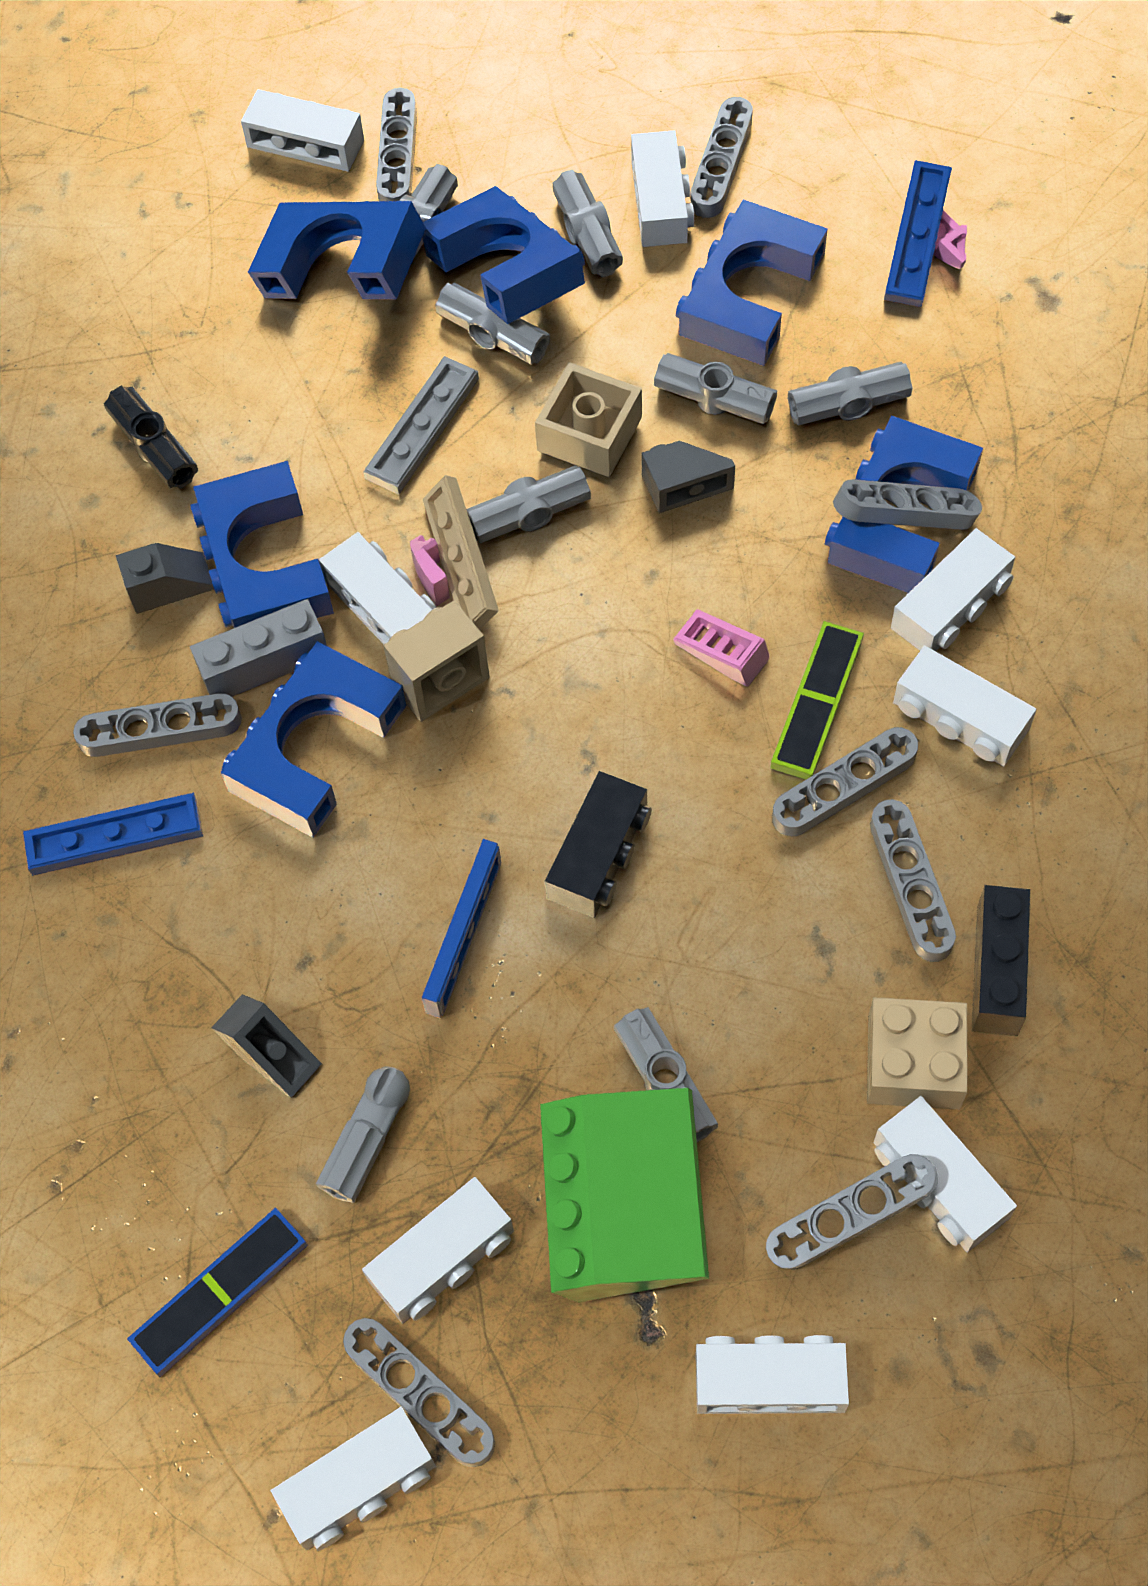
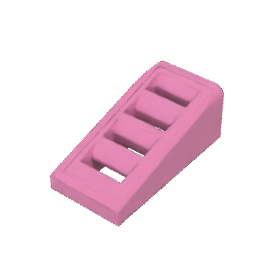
M698 609L673 639L675 645L746 687L751 684L769 660V652L763 638ZM704 628L709 629L700 642L695 640ZM719 636L722 637L716 644V646L714 648H711L712 644L716 641V639ZM735 645L736 647L731 654L726 655L730 648Z

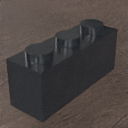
M598 772L544 881L546 899L593 918L596 917L601 904L604 906L609 905L617 882L613 879L619 867L625 869L628 866L634 851V844L631 841L636 831L643 832L651 816L652 808L647 806V789L607 773Z
M984 885L977 905L972 1032L1018 1036L1026 1019L1030 889Z

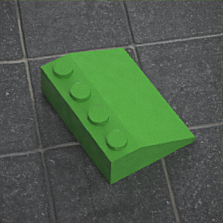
M689 1088L587 1094L540 1104L551 1293L580 1303L709 1279L692 1090Z

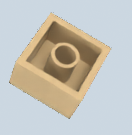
M569 362L535 421L537 451L610 477L642 418V388Z
M455 600L444 607L434 608L422 621L408 630L403 629L396 632L383 645L390 678L403 686L406 704L420 722L490 678L484 635Z
M873 997L868 1016L867 1104L908 1106L918 1097L922 1096L931 1108L960 1110L967 1094V1003Z

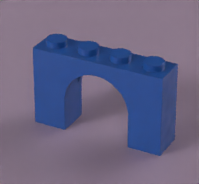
M497 186L423 222L426 227L422 237L426 256L445 272L490 251L507 249L521 252L517 256L480 274L486 306L506 324L585 284L583 273L585 260L581 250L576 245L566 241L556 229L548 227L539 220L534 212H529L513 196L507 195Z
M743 199L736 212L728 214L720 240L715 239L712 242L704 268L699 267L696 270L689 295H683L678 302L675 316L679 318V335L765 366L780 338L782 313L738 297L727 287L726 281L736 272L756 266L773 268L811 281L825 255L828 228Z
M412 201L279 203L251 263L248 274L264 298L297 299L308 271L319 255L341 242L358 240L360 244L347 273L362 299H397L426 227Z
M891 415L885 430L878 428L870 447L873 455L870 461L862 460L855 480L958 488L969 491L978 472L983 447ZM842 517L839 524L836 522L831 524L825 539V545L830 547L828 564L907 593L933 570L940 544L939 542L900 529L892 524L858 522L848 520L845 517Z
M288 460L193 487L198 502L190 504L197 528L205 526L207 535L199 537L206 561L214 559L216 565L215 569L209 570L215 593L223 592L226 602L218 604L225 628L234 626V628L306 599H308L316 618L334 614L318 559L267 572L248 569L234 559L240 542L252 531L303 515Z
M317 641L309 653L306 652L300 656L295 665L294 673L287 683L280 685L275 690L270 706L262 717H257L250 724L246 738L237 750L231 751L224 760L221 775L228 792L314 838L337 805L332 785L293 765L283 756L284 745L289 734L301 722L314 716L329 714L347 718L384 738L407 706L403 686Z

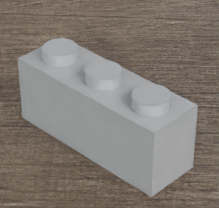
M308 599L189 647L209 695L227 694L232 697L294 672L295 665L300 656L306 652L309 653L317 641L326 646L327 644L323 630Z

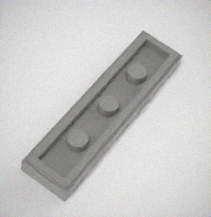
M444 356L363 471L364 478L399 495L479 380L478 371Z

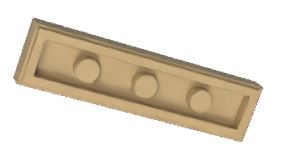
M445 475L423 498L434 538L438 544V551L453 599L480 630L499 610L457 478Z

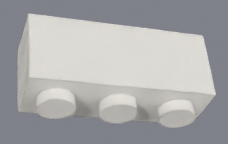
M257 89L241 119L245 142L248 148L349 172L364 141L360 113Z
M676 130L631 134V164L642 247L687 243V228L694 227L693 204H686L685 198L690 197L689 175L681 173V169L686 168L684 145L678 146Z
M975 528L894 607L891 629L918 650H921L924 645L934 651H937L940 647L943 649L948 648L957 638L960 632L959 628L967 620L974 622L986 608V601L993 594L1000 596L1010 586L1014 578L1011 571L1015 556Z
M359 532L319 559L326 584L383 645L396 632L403 629L408 630L422 621L431 610L436 608L428 596L425 594L419 596L412 589L410 579L401 568L398 567L394 570L388 564L385 553L376 542L368 543Z
M925 645L897 682L893 701L907 716L924 720L934 726L942 736L962 742L972 748L980 758L986 761H995L1003 767L1030 730L1037 710L1035 707Z
M922 1096L918 1097L878 1128L873 1142L876 1146L874 1151L884 1166L909 1154L921 1155L935 1166L938 1174V1184L931 1195L916 1204L921 1208L927 1206L939 1219L937 1223L939 1230L952 1245L957 1246L960 1244L968 1253L1011 1218L1017 1205ZM913 1164L909 1165L906 1168L908 1176L904 1180L908 1183L907 1185L912 1184L919 1190L925 1186L922 1178L928 1174L927 1169L918 1170Z
M473 1177L362 1268V1271L367 1281L402 1324L411 1317L414 1321L418 1320L435 1306L437 1301L434 1298L448 1286L455 1289L463 1284L473 1274L474 1269L472 1266L486 1254L489 1258H492L506 1248L511 1241L509 1235L514 1232L511 1218L478 1179Z
M713 1336L705 1339L706 1344H696L697 1414L845 1413L849 1405L846 1343H833V1337L808 1336L804 1338V1343H784V1338L780 1336H760L755 1338V1344H735V1338Z
M401 1406L270 1491L299 1544L306 1550L315 1546L317 1551H320L339 1540L344 1535L341 1528L359 1517L361 1522H365L381 1513L387 1507L385 1500L402 1489L405 1494H408L424 1485L431 1478L428 1472L435 1468L436 1465Z

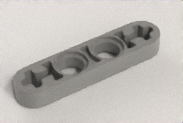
M393 88L383 97L376 179L379 201H400L404 195H412L417 107L414 93L407 88ZM398 105H402V115H396ZM395 130L407 132L404 137L398 139L389 136ZM393 158L405 160V163L399 167H391L386 164ZM391 181L398 182L396 193H391Z
M730 97L721 104L693 181L690 203L693 204L694 213L702 218L714 217L722 211L752 126L753 106L750 101L743 97ZM735 114H739L736 120V126L731 124V118H733ZM728 138L734 140L736 144L732 147H722L717 142ZM713 166H721L727 171L721 175H713L707 170ZM708 188L713 189V196L708 201H705Z
M855 479L843 482L833 500L836 511L852 521L961 530L970 528L982 511L979 499L967 490ZM885 500L892 502L897 507L888 504ZM921 503L927 505V506L930 507L932 510H930V509L924 507Z
M212 694L92 713L83 716L77 721L73 734L80 750L84 754L91 757H100L225 737L233 734L239 728L242 717L236 701L227 694ZM225 709L227 713L224 715V720L217 721L215 717L218 715V710ZM197 712H202L203 725L199 723ZM186 714L190 717V722L183 729L173 730L168 727V722L174 715ZM142 720L148 723V728L142 735L131 737L126 734V729L132 722ZM114 725H116L119 738L116 739L112 735L115 734L113 730ZM100 729L101 733L98 734L97 740L90 741L89 737L92 736V730Z
M902 727L886 730L778 797L774 803L772 823L775 829L786 836L801 835L913 765L917 755V738L911 731ZM892 743L896 747L903 745L906 747L904 755L896 751L887 756ZM887 756L884 766L881 759ZM865 762L873 767L875 774L869 779H859L852 774L851 767L856 763ZM831 784L839 790L840 796L833 801H824L817 796L815 790L820 785ZM805 796H807V800L809 802V805H807L806 807H804ZM789 808L790 811L795 812L802 808L799 820L796 821L793 817L785 819V809Z
M894 799L884 800L878 803L873 810L870 822L871 833L915 952L926 961H942L952 951L956 939L954 926L910 810L901 801ZM885 815H890L893 820H899L897 826L899 839L893 842L894 834L889 823H883ZM900 851L910 852L916 857L917 865L911 869H901L893 862V856ZM914 890L925 891L931 897L932 904L925 909L914 908L908 902L907 895ZM932 917L931 927L936 937H944L940 947H935L932 941L925 942L928 934L926 921Z
M909 1154L897 1159L776 1227L770 1233L766 1242L768 1257L775 1265L784 1269L795 1270L807 1265L931 1195L938 1184V1174L935 1166L927 1158L918 1154ZM913 1164L918 1170L926 1168L928 1174L922 1178L925 1186L917 1190L916 1187L910 1184L899 1189L898 1191L905 1198L897 1203L894 1191L884 1182V1178L892 1175L893 1182L897 1184L907 1178L908 1172L906 1168L909 1165ZM869 1187L881 1188L886 1196L884 1209L874 1215L865 1213L860 1205V1196ZM828 1210L838 1211L844 1219L842 1232L833 1238L823 1236L818 1228L820 1216ZM807 1222L810 1234L820 1243V1246L813 1250L812 1242L806 1241L796 1248L798 1257L794 1260L787 1255L780 1256L778 1250L783 1246L781 1238L787 1235L794 1240L804 1236L807 1233L801 1228V1225Z
M363 1318L349 1325L343 1339L345 1351L351 1360L400 1407L402 1406L403 1410L459 1463L474 1468L482 1466L490 1460L494 1453L495 1440L492 1430L482 1418L379 1322L374 1319ZM373 1332L377 1333L374 1341L385 1355H387L390 1347L396 1349V1351L383 1359L377 1371H374L372 1367L377 1365L379 1361L369 1350L364 1349L360 1353L356 1352L359 1348L356 1337L360 1333L366 1336H370ZM400 1362L412 1365L415 1370V1377L408 1387L397 1389L388 1383V1372L392 1366ZM440 1395L447 1398L450 1402V1413L443 1421L437 1423L430 1422L423 1416V1405L431 1396ZM460 1413H464L467 1418L459 1422L463 1429L470 1435H475L478 1431L483 1433L480 1441L484 1449L479 1454L474 1450L468 1451L466 1455L462 1453L461 1450L464 1447V1443L461 1437L453 1430L448 1439L441 1435L454 1426Z

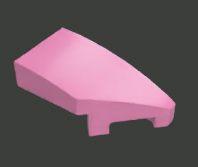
M944 210L933 255L943 262L961 269L966 262L965 238L967 235V225H958Z
M419 535L410 541L413 563L425 591L434 604L438 606L450 598L447 576L437 565L440 562L436 540L430 538L425 541L424 537Z

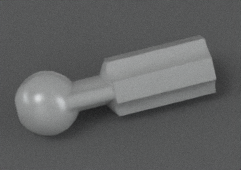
M385 1066L374 1070L367 1078L365 1091L351 1119L347 1121L316 1182L319 1189L332 1197L344 1202H355L399 1109L407 1102L410 1092L409 1080L397 1068Z

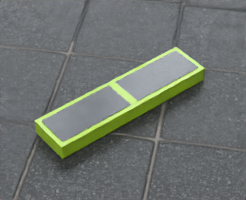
M826 621L823 622L771 760L770 769L805 780L814 775L862 644L864 633Z

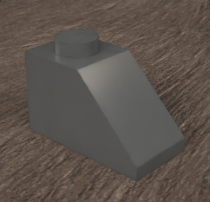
M679 440L667 445H656L649 451L642 452V478L658 512L662 513L734 489L735 464L730 458Z
M153 543L116 555L125 588L136 614L214 590L203 552Z
M243 994L211 1027L241 1059L288 1097L292 1098L322 1064L265 1003Z

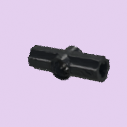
M121 385L112 390L108 399L104 402V407L135 445L139 457L145 462H149L169 488L178 487L181 489L191 483L194 475L198 472L197 464L166 428L163 417L159 413L152 411L132 386L123 387Z

